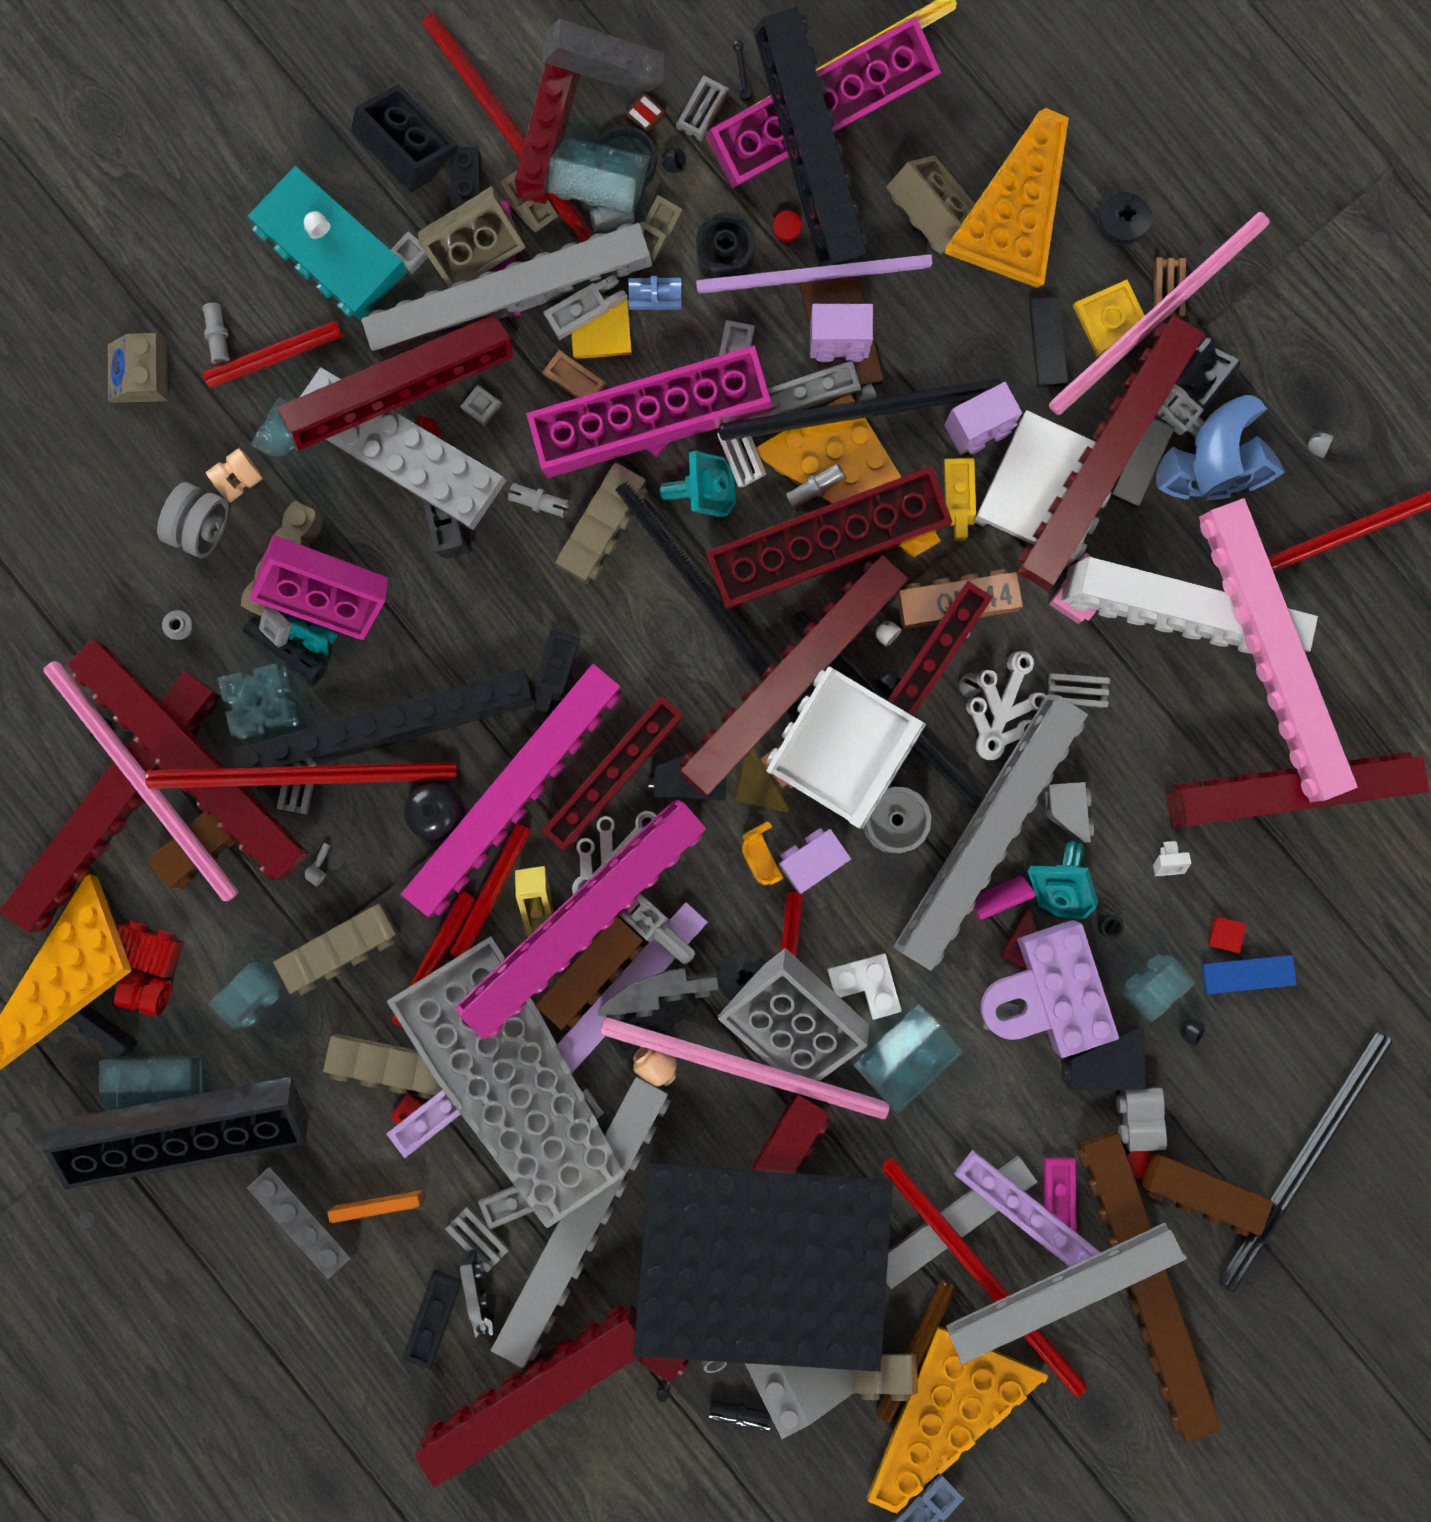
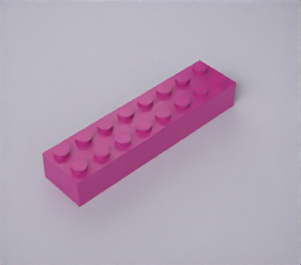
M917 17L910 19L816 71L818 78L821 77L825 85L826 95L823 98L826 109L830 108L833 114V133L919 87L941 73ZM771 96L711 128L705 134L732 189L788 158Z
M754 345L526 413L541 469L546 477L550 478L719 428L721 423L745 420L772 412V406Z

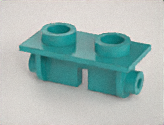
M284 612L280 613L292 624L288 640L294 639L302 643L305 648L313 653L319 652L325 656L329 655L328 642L333 644L338 633L315 623L308 627L306 625L309 621Z

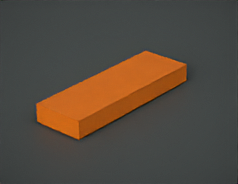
M419 1190L335 1205L328 1211L329 1222L336 1223L419 1208L425 1201L424 1192Z

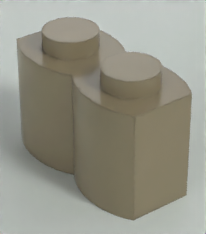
M882 1353L881 1372L852 1370L853 1393L861 1394L862 1400H879L880 1394H891V1400L909 1401L910 1395L918 1393L917 1354Z

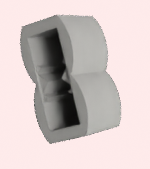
M1146 1086V1090H1121V1095L1116 1096V1106L1118 1113H1122L1123 1123L1118 1127V1134L1125 1149L1128 1151L1166 1150L1167 1137L1164 1120L1163 1089L1158 1086Z

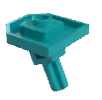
M699 451L689 452L690 475L685 476V481L662 483L660 487L662 500L688 498L691 500V511L716 517L727 516L736 504L735 477L730 466L723 457Z
M1070 841L1066 844L1062 865H1057L1056 867L1030 866L1028 870L1038 905L1058 918L1085 919L1096 909L1098 904L1089 869L1080 868L1084 846L1077 841Z

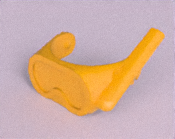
M765 822L744 833L742 836L744 840L742 845L743 855L755 879L762 885H772L784 879L762 836L763 832L772 828L770 822Z

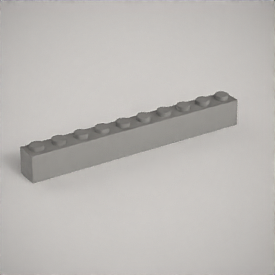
M627 223L619 226L616 231L611 233L594 234L585 242L579 244L575 242L568 243L559 251L537 254L533 260L524 263H511L506 269L498 272L488 271L482 273L478 279L469 282H456L451 285V288L443 291L434 290L427 292L423 298L414 301H401L396 304V307L388 310L372 311L368 317L361 320L372 353L378 360H382L414 349L426 342L435 340L493 314L498 319H501L513 313L576 293L590 284H596L609 276L614 275L619 278L653 265L640 224L636 223L633 225L632 223Z
M1048 694L893 948L930 971L942 961L944 949L949 941L953 940L959 933L960 923L965 915H968L973 910L976 903L975 899L981 889H984L989 884L991 873L995 866L1005 858L1006 848L1011 840L1020 833L1023 826L1022 822L1026 815L1036 807L1038 803L1037 797L1042 789L1047 787L1052 781L1053 771L1056 766L1068 755L1069 745L1074 737L1082 732L1085 726L1084 721L1088 714L1059 695Z
M636 1075L604 1136L625 1175L628 1169L634 1171L643 1155L638 1152L643 1141L649 1144L657 1128L652 1125L656 1116L660 1115L663 1117L671 1100L667 1099L669 1090L662 1086L655 1087L641 1079L638 1075ZM625 1175L559 1220L491 1349L492 1352L521 1368L524 1367L528 1359L532 1362L534 1361L542 1345L537 1342L541 1333H549L556 1319L552 1315L556 1305L562 1307L571 1291L566 1288L571 1277L574 1279L578 1278L585 1262L581 1261L585 1250L589 1252L593 1250L599 1238L595 1231L600 1223L606 1225L614 1208L609 1206L614 1196L620 1198L628 1183L624 1179Z

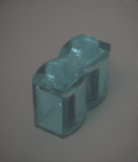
M1170 954L1154 956L1146 964L1148 969L1141 976L1135 974L1124 984L1126 989L1122 992V995L1145 1021L1153 1022L1195 984L1193 978Z
M256 960L247 965L209 1002V1005L233 1030L240 1026L245 1029L257 1019L258 1015L255 1012L262 1005L267 1008L280 996L277 991L282 985Z

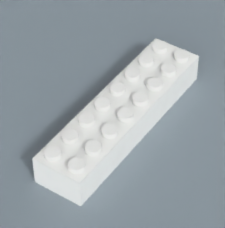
M1088 557L1068 568L1061 601L1071 603L1070 607L1073 609L1088 611L1091 608L1098 610V614L1103 617L1116 618L1118 615L1126 617L1127 622L1131 624L1145 625V623L1155 625L1154 629L1158 631L1173 632V630L1183 632L1182 636L1189 639H1201V637L1211 639L1210 643L1213 645L1226 647L1231 644L1238 646V651L1250 653L1245 645L1243 629L1234 617V606L1226 592ZM1288 609L1305 653L1310 652L1318 616Z

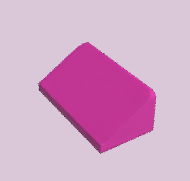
M1018 876L979 893L975 899L976 903L973 912L976 918L983 920L1030 900L1036 894L1022 876Z

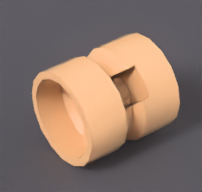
M240 447L226 457L225 464L219 462L206 471L213 485L230 503L244 493L243 488L245 486L251 488L263 479L260 471ZM232 472H233V473L235 474V476L237 477V478H235V479H233V480H231V479L229 478V475H230Z

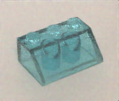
M565 137L550 158L547 192L556 194L561 199L568 200L573 198L581 200L590 206L602 205L611 207L619 213L633 212L640 199L650 156Z
M919 1004L915 1009L907 1013L905 1018L891 1031L887 1032L872 1049L864 1053L854 1066L886 1102L899 1113L964 1052L944 1028Z
M202 1055L111 1057L99 1061V1093L106 1110L201 1094Z

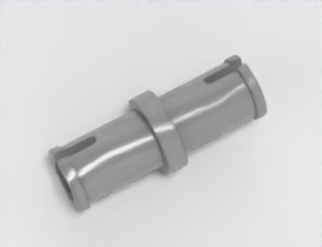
M207 303L202 307L206 324L204 336L209 342L211 363L221 365L230 361L226 342L228 330L224 327L222 306L218 303Z
M836 463L817 476H809L807 482L786 495L791 505L798 509L799 506L816 496L819 498L824 496L826 490L847 478L841 466Z
M517 483L511 485L510 490L521 493V496L509 493V501L532 507V511L538 513L544 511L563 519L566 517L568 511L557 508V505L569 508V500L546 494V491L540 488L534 490Z

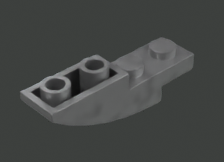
M686 967L654 974L637 981L617 993L598 1010V1015L615 1020L624 1019V1013L636 1012V1017L654 1015V1010L660 1009L659 997L665 996V1001L682 1000L683 994L695 993V998L713 996L712 990H718L717 976L687 979Z

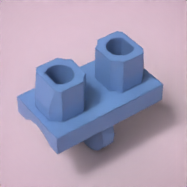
M651 276V278H628L629 310L681 309V278H657V276Z

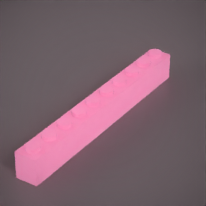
M1245 498L1203 514L1199 517L1201 532L1209 542L1213 563L1219 568L1223 578V589L1230 596L1234 606V617L1243 629L1245 645L1253 655L1257 665V676L1264 683L1268 693V704L1275 711L1279 722V732L1289 747L1290 760L1300 775L1303 793L1309 798L1310 802L1328 800L1358 788Z

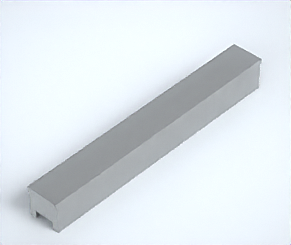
M1163 1223L946 1325L949 1337L962 1365L1186 1260L1187 1257L1180 1249L1173 1232L1168 1229L1166 1223Z

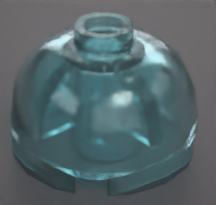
M279 397L266 416L267 419L262 427L260 426L251 443V446L256 448V450L271 457L285 456L293 448L297 450L282 422L277 408L289 401L283 397Z

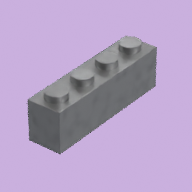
M560 18L544 33V63L642 94H648L663 82L664 53Z
M280 1161L267 1168L247 1187L251 1194L327 1279L336 1273L358 1251V1248L335 1223L329 1222L325 1211Z

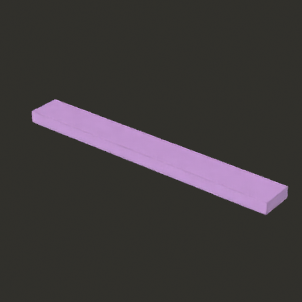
M932 254L696 280L697 292L701 294L927 269L932 265Z
M685 902L670 919L667 926L689 944L708 921ZM654 939L651 943L649 942L557 1044V1048L563 1059H565L571 1074L605 1037L600 1033V1029L606 1016H599L598 1010L624 988L639 980L664 972L675 959L657 940Z

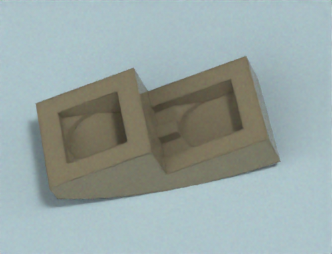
M517 171L497 183L496 186L519 217L534 232H537L557 218L558 214L549 200H547V204L518 199L515 184Z
M657 195L645 221L640 223L651 261L653 262L661 254L685 211Z

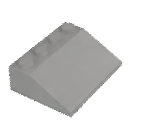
M786 948L765 963L718 1015V1020L771 1067L817 1081L822 1080L868 1046L869 1024Z
M745 1363L781 1439L809 1426L853 1394L852 1370Z

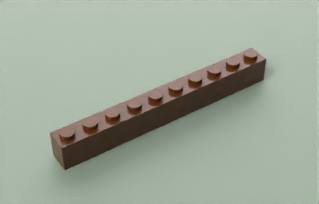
M1109 1130L1078 1141L1081 1149L1077 1151L1079 1162L1083 1169L1087 1168L1091 1178L1087 1180L1089 1191L1093 1198L1097 1197L1101 1207L1097 1209L1099 1220L1103 1227H1108L1111 1236L1107 1238L1109 1248L1152 1229L1119 1134ZM1166 1269L1128 1286L1131 1296L1127 1297L1128 1304L1134 1315L1138 1314L1141 1325L1137 1326L1143 1344H1148L1151 1355H1148L1147 1358L1153 1373H1158L1162 1384L1158 1385V1390L1165 1404L1168 1403L1172 1414L1168 1415V1419L1174 1433H1180L1185 1441L1189 1442L1221 1431Z

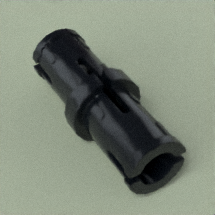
M712 1400L708 1420L735 1425V1429L739 1430L745 1427L769 1433V1425H771L772 1418L769 1412L746 1408V1404L739 1403V1406Z

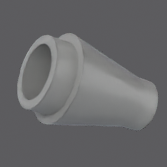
M597 204V208L590 209L592 228L595 233H607L623 224L634 223V212L631 205Z

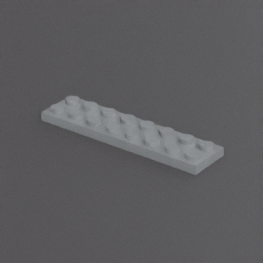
M320 367L301 396L341 379ZM393 410L325 439L474 530L506 482V479L500 474Z

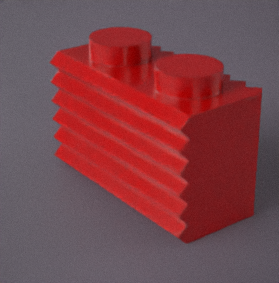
M133 920L130 921V924L118 926L117 931L131 968L163 978L173 976L184 942L175 939V933L165 930H159L158 933L147 930V924Z

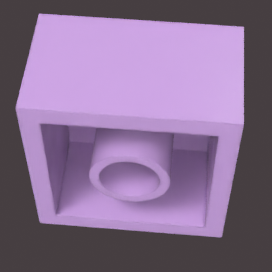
M812 304L810 358H816L820 362H830L834 358H846V361L860 362L863 361V358L869 357L873 341V304Z
M1003 382L953 408L944 426L959 454L962 455L969 451L970 455L985 448V443L995 438L996 441H1000L1012 433L1011 429L1017 426L1016 422L1021 416L1022 411L1006 382Z
M822 828L816 830L805 838L808 844L800 849L797 845H794L780 855L783 861L778 863V865L799 894L851 860L831 829L825 832Z

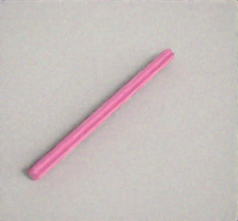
M1262 212L1257 213L1049 403L1050 409L1056 415H1061L1262 232L1269 224V218Z
M52 661L45 666L43 670L47 677L223 901L233 899L238 894L237 888L161 791L146 787V772L63 666L56 661Z
M604 1018L601 1025L600 1033L607 1037L876 1118L885 1119L889 1113V1103L887 1101L612 1018Z

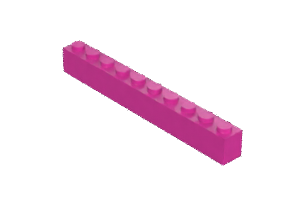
M592 664L403 890L401 895L427 917H433L435 914L440 916L450 905L451 902L447 899L454 891L459 893L470 880L467 875L473 868L478 870L489 858L486 852L493 844L496 847L499 846L506 838L508 833L505 830L513 821L517 824L527 812L524 807L531 798L536 801L546 789L543 785L550 776L555 778L565 766L562 761L569 753L574 755L584 743L581 738L588 730L593 732L603 721V718L600 716L606 708L613 709L622 698L619 694L622 690L621 686Z
M674 799L454 1007L459 1016L484 1041L489 1036H495L502 1029L503 1023L511 1015L518 1014L525 1007L526 1001L534 993H540L548 985V980L556 972L563 971L578 951L585 950L600 930L607 929L622 909L629 908L636 901V896L644 888L651 887L658 880V875L666 867L673 866L687 847L695 845L701 839V834L706 830L705 826L685 803Z

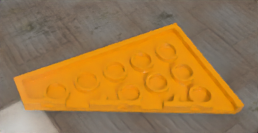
M1047 108L1038 112L946 246L945 254L1036 288L1044 285L1068 117Z
M848 394L827 406L855 401L851 394ZM866 418L783 431L756 447L761 461L773 467L781 475L789 477L799 486L807 482L809 476H817L838 463L847 479L825 491V495L821 498L830 504L901 478V475ZM936 532L899 545V547L915 558L938 544L941 540Z
M88 874L83 879L1 1012L0 1070L132 971L98 876Z
M938 1326L917 1372L918 1393L910 1395V1400L904 1404L867 1495L868 1502L897 1514L908 1504L909 1499L923 1491L924 1486L938 1473L941 1475L959 1459L962 1452L976 1444L975 1441L989 1428L993 1429L1011 1413L1014 1406L1020 1405L1027 1399L1026 1396L1040 1383H1045L1048 1378L1047 1373L996 1350H992L961 1365L957 1351L949 1337V1331Z

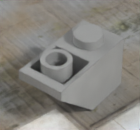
M1085 782L1054 784L1045 787L1046 816L1075 841L1080 843L1091 842L1090 836L1094 835V824L1092 818H1088L1087 807L1091 806V793L1089 788L1086 789Z

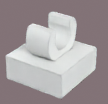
M1176 841L1164 842V847L1160 848L1161 855L1158 856L1153 864L1155 876L1185 874L1191 865L1189 852L1178 853Z

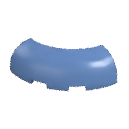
M1254 395L1237 397L1220 406L1201 426L1194 444L1197 446L1196 460L1193 461L1197 485L1202 496L1226 490L1245 474L1239 453L1242 430L1267 410L1263 402Z
M1256 436L1249 442L1239 446L1240 459L1245 474L1226 490L1202 496L1194 473L1193 461L1196 460V454L1186 453L1175 447H1172L1160 462L1156 473V484L1159 490L1175 497L1189 499L1190 496L1205 497L1206 501L1230 498L1231 493L1249 488V491H1253L1273 481L1285 473L1273 450L1259 436Z

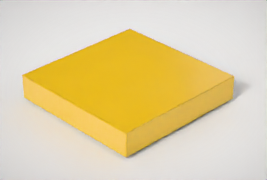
M1128 279L1079 300L1073 305L1097 357L1106 352L1145 316Z
M628 298L619 306L609 309V312L572 333L574 359L632 355Z

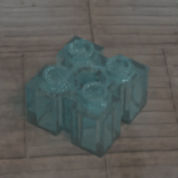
M275 663L253 669V677L243 672L218 677L223 701L232 704L233 711L226 712L231 736L242 739L263 734V726L265 725L274 730L299 725L294 702L285 699L284 692L291 691L285 667ZM259 696L263 698L259 707L255 706V702H258Z

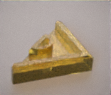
M751 749L745 756L735 801L789 813L790 808L753 749Z

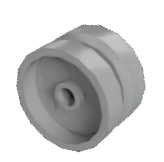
M188 482L180 483L168 496L161 510L157 526L159 540L175 548L182 546L183 551L200 559L207 557L214 550L225 530L229 514L228 501L211 492L204 494V490Z
M892 787L885 791L863 830L865 837L874 847L887 853H903L915 849L925 841L931 829L932 816L928 804L920 794L909 788ZM897 814V817H902V823L897 826L892 823V817Z

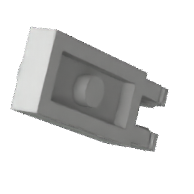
M612 275L596 284L592 283L543 312L559 340L609 312V309H613L626 301L628 295L623 290L605 300L601 295L618 284L619 280L616 276Z

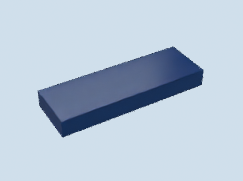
M1293 955L1201 964L1205 994L1297 985Z

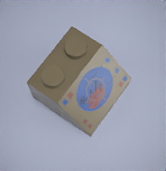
M156 333L125 334L108 344V402L168 401V344Z

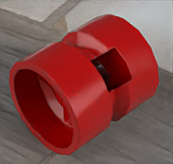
M131 969L132 971L123 977L117 985L114 997L115 1005L132 1011L139 1008L142 1014L155 1018L160 1017L166 1009L171 996V980L158 976H152L149 979L147 973Z

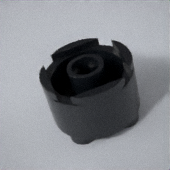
M722 212L713 215V218L700 226L696 236L697 262L701 272L710 279L740 276L748 273L754 261L755 236L752 229L737 214Z

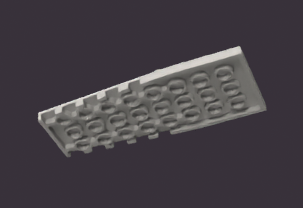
M490 936L392 997L387 1003L436 1082L543 1225L549 1228L618 1181L625 1173L616 1160L613 1150L606 1141L595 1116L584 1099V1095L576 1084L565 1059H563L555 1040L531 998L526 1001L525 1007L518 1014L511 1015L503 1023L502 1029L495 1036H489L485 1041L455 1010L454 1007L505 960L502 952Z

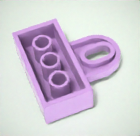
M1070 920L1017 938L1027 970L997 980L987 988L981 1001V1014L987 1027L996 1035L1010 1040L1021 1039L1047 1030L1053 1051L1061 1058L1118 1040L1119 1036L1083 925L1075 920ZM1017 998L1024 1000L1025 1009L1022 1013L1006 1019L997 1018L995 1012L1000 1004Z

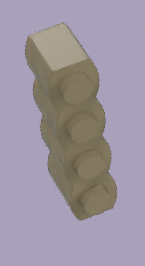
M616 462L606 475L601 487L591 500L586 512L576 525L571 537L566 542L555 562L558 568L586 584L591 579L596 580L603 569L601 564L603 557L606 554L611 555L618 544L616 539L618 532L621 529L626 530L633 519V515L630 513L631 510L622 501L618 492H615V489L624 482L629 481L627 485L631 483L629 487L633 486L632 491L636 490L634 494L638 492L636 496L640 495L639 499L642 498L641 502L644 501L648 490L645 488L647 483L644 478Z
M295 501L285 511L282 527L274 535L310 548V543L321 532L323 517L314 509ZM262 559L256 567L255 578L257 576ZM252 581L242 594L241 607L262 617L263 609L267 608V606L249 600L254 581Z
M379 903L311 940L300 948L284 955L273 963L289 993L292 994L298 991L301 996L317 987L315 982L324 976L328 981L343 973L341 967L351 962L355 966L370 958L367 953L378 947L379 951H383L396 943L394 938L400 935L385 905Z
M334 1034L330 1037L323 1072L331 1074L330 1079L347 1082L349 1077L360 1080V1085L376 1088L378 1083L389 1086V1091L406 1094L407 1089L419 1092V1097L431 1099L442 1091V1088L436 1082L415 1049L341 1034Z

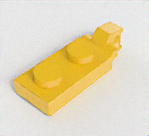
M974 458L944 459L945 503L953 521L951 526L954 525V541H966V538H968V525H974V518L976 517Z

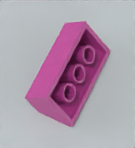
M273 535L262 558L249 600L364 640L386 601L388 577Z

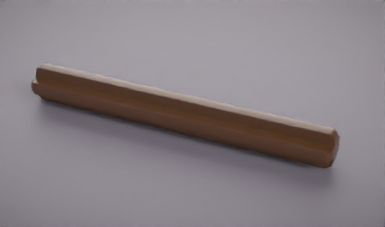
M942 1279L939 1282L905 1351L907 1354H917V1368L956 1291V1287L947 1280ZM884 1394L876 1410V1416L884 1422H891L901 1401L891 1400V1394Z

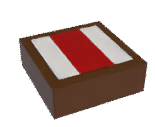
M643 93L625 112V118L647 135L666 116L665 110L646 93Z

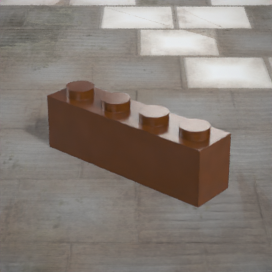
M244 786L268 811H270L266 807V805L260 800V798L255 794V792L250 788V786ZM202 813L188 827L215 862L220 859L218 855L226 848L230 850L240 842L233 835L229 837L217 826L219 820L212 813L210 815ZM174 838L147 860L149 865L169 888L181 887L184 889L197 879L195 874L199 872L198 868Z
M617 915L614 922L599 934L535 1006L559 1029L562 1030L566 1025L572 1028L583 1016L580 1009L587 1002L592 1006L604 993L600 990V987L607 980L612 984L624 971L620 967L627 958L633 961L644 949L640 945L644 938Z
M1153 1150L1144 1176L1140 1181V1185L1149 1190L1147 1194L1149 1197L1165 1203L1166 1198L1176 1201L1175 1207L1190 1214H1193L1194 1209L1203 1212L1202 1218L1217 1225L1225 1221L1231 1224V1230L1247 1237L1249 1232L1261 1236L1274 1203L1261 1194Z

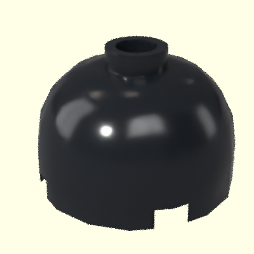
M435 782L420 785L412 791L404 807L405 821L413 834L423 840L437 842L447 839L464 819L465 814L464 804L459 794L446 784Z

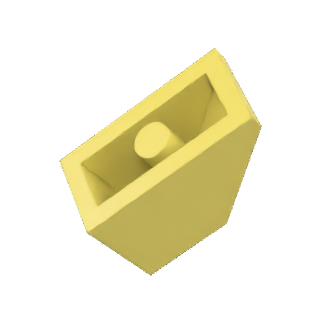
M545 866L515 871L516 899L527 937L554 913Z

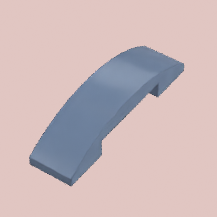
M940 1475L925 1486L924 1490L917 1496H914L890 1522H938L940 1519L944 1522L964 1500V1497Z

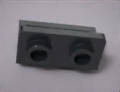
M1207 337L1201 345L1197 346L1175 385L1181 387L1205 411L1240 368V360L1216 349L1214 339Z

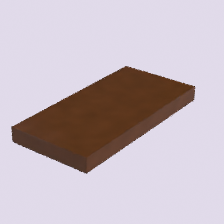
M858 276L799 283L809 328L812 304H865ZM873 339L869 357L863 358V361L853 362L861 388L870 383L872 385L883 383V376ZM834 358L830 362L818 361V365L821 371L848 361H846V358Z

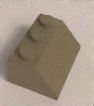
M935 155L907 162L886 187L892 194V200L910 216L909 219L912 225L923 232L928 239L929 246L940 254L945 253L946 246L975 205Z
M492 186L418 232L419 245L449 288L456 282H469L476 279L482 273L489 271L526 248L507 209Z

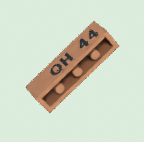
M1000 569L990 572L988 577L979 578L978 574H969L962 576L961 581L950 582L949 578L932 581L930 586L921 587L920 583L904 585L903 590H899L896 595L902 630L939 624L967 581L993 596L980 617L1018 612L1023 605L1017 572L1008 573L1007 569Z

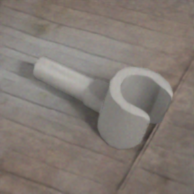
M323 843L316 860L305 871V878L315 886H318L326 876V873L319 869L330 848V845Z

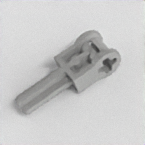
M1175 384L1155 416L1160 421L1174 427V431L1178 435L1183 434L1187 430L1195 438L1201 426L1205 423L1199 417L1204 409L1193 401L1181 387Z
M641 893L636 896V901L629 908L618 913L621 918L651 943L654 939L657 940L682 964L686 965L693 959L695 951L667 926L670 919Z

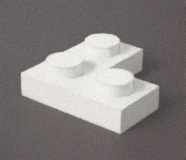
M885 953L827 969L833 992L840 998L862 991L865 992L873 1020L902 1012Z

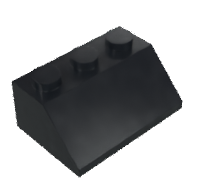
M399 84L355 107L351 133L410 193L430 182L458 148V144Z

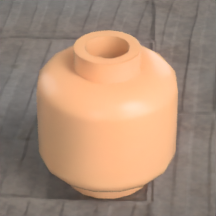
M640 1047L634 1054V1072L655 1087H660L661 1085L668 1086L676 1078L677 1073L675 1071L678 1066L676 1057L644 1047Z

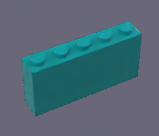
M296 166L289 171L248 215V218L254 225L251 230L262 241L266 242L269 239L275 245L273 250L282 259L287 261L290 258L295 262L294 268L306 280L310 277L317 282L315 287L327 299L333 296L339 302L336 306L349 318L354 315L359 321H362L361 319L365 318L408 272L403 261ZM313 211L320 212L330 223L329 231L317 239L311 238L304 227L305 216Z

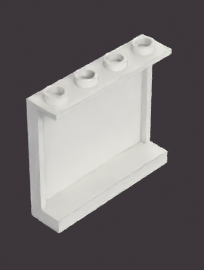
M1026 410L976 514L974 523L982 527L986 523L1034 544L1036 538L1032 536L1041 521L1047 523L1051 516V513L1048 512L1050 505L1056 496L1062 498L1067 490L1063 487L1065 480L1071 471L1077 473L1082 465L1078 462L1079 457L1087 446L1092 448L1095 441ZM1109 492V494H1108V496L1106 497L1105 501L1103 502L1101 508H1104L1105 505L1107 504V502H1108V500H1109V498H1110L1111 492ZM1094 517L1067 562V566L1073 563L1075 559L1079 561L1082 558L1087 544L1083 543L1087 533H1093L1099 518Z
M828 666L827 670H821L814 680L813 685L816 688L811 697L806 696L799 705L797 711L800 715L796 722H790L784 730L782 738L785 740L779 749L775 748L769 755L766 762L769 764L766 772L774 774L849 820V823L862 829L926 724Z

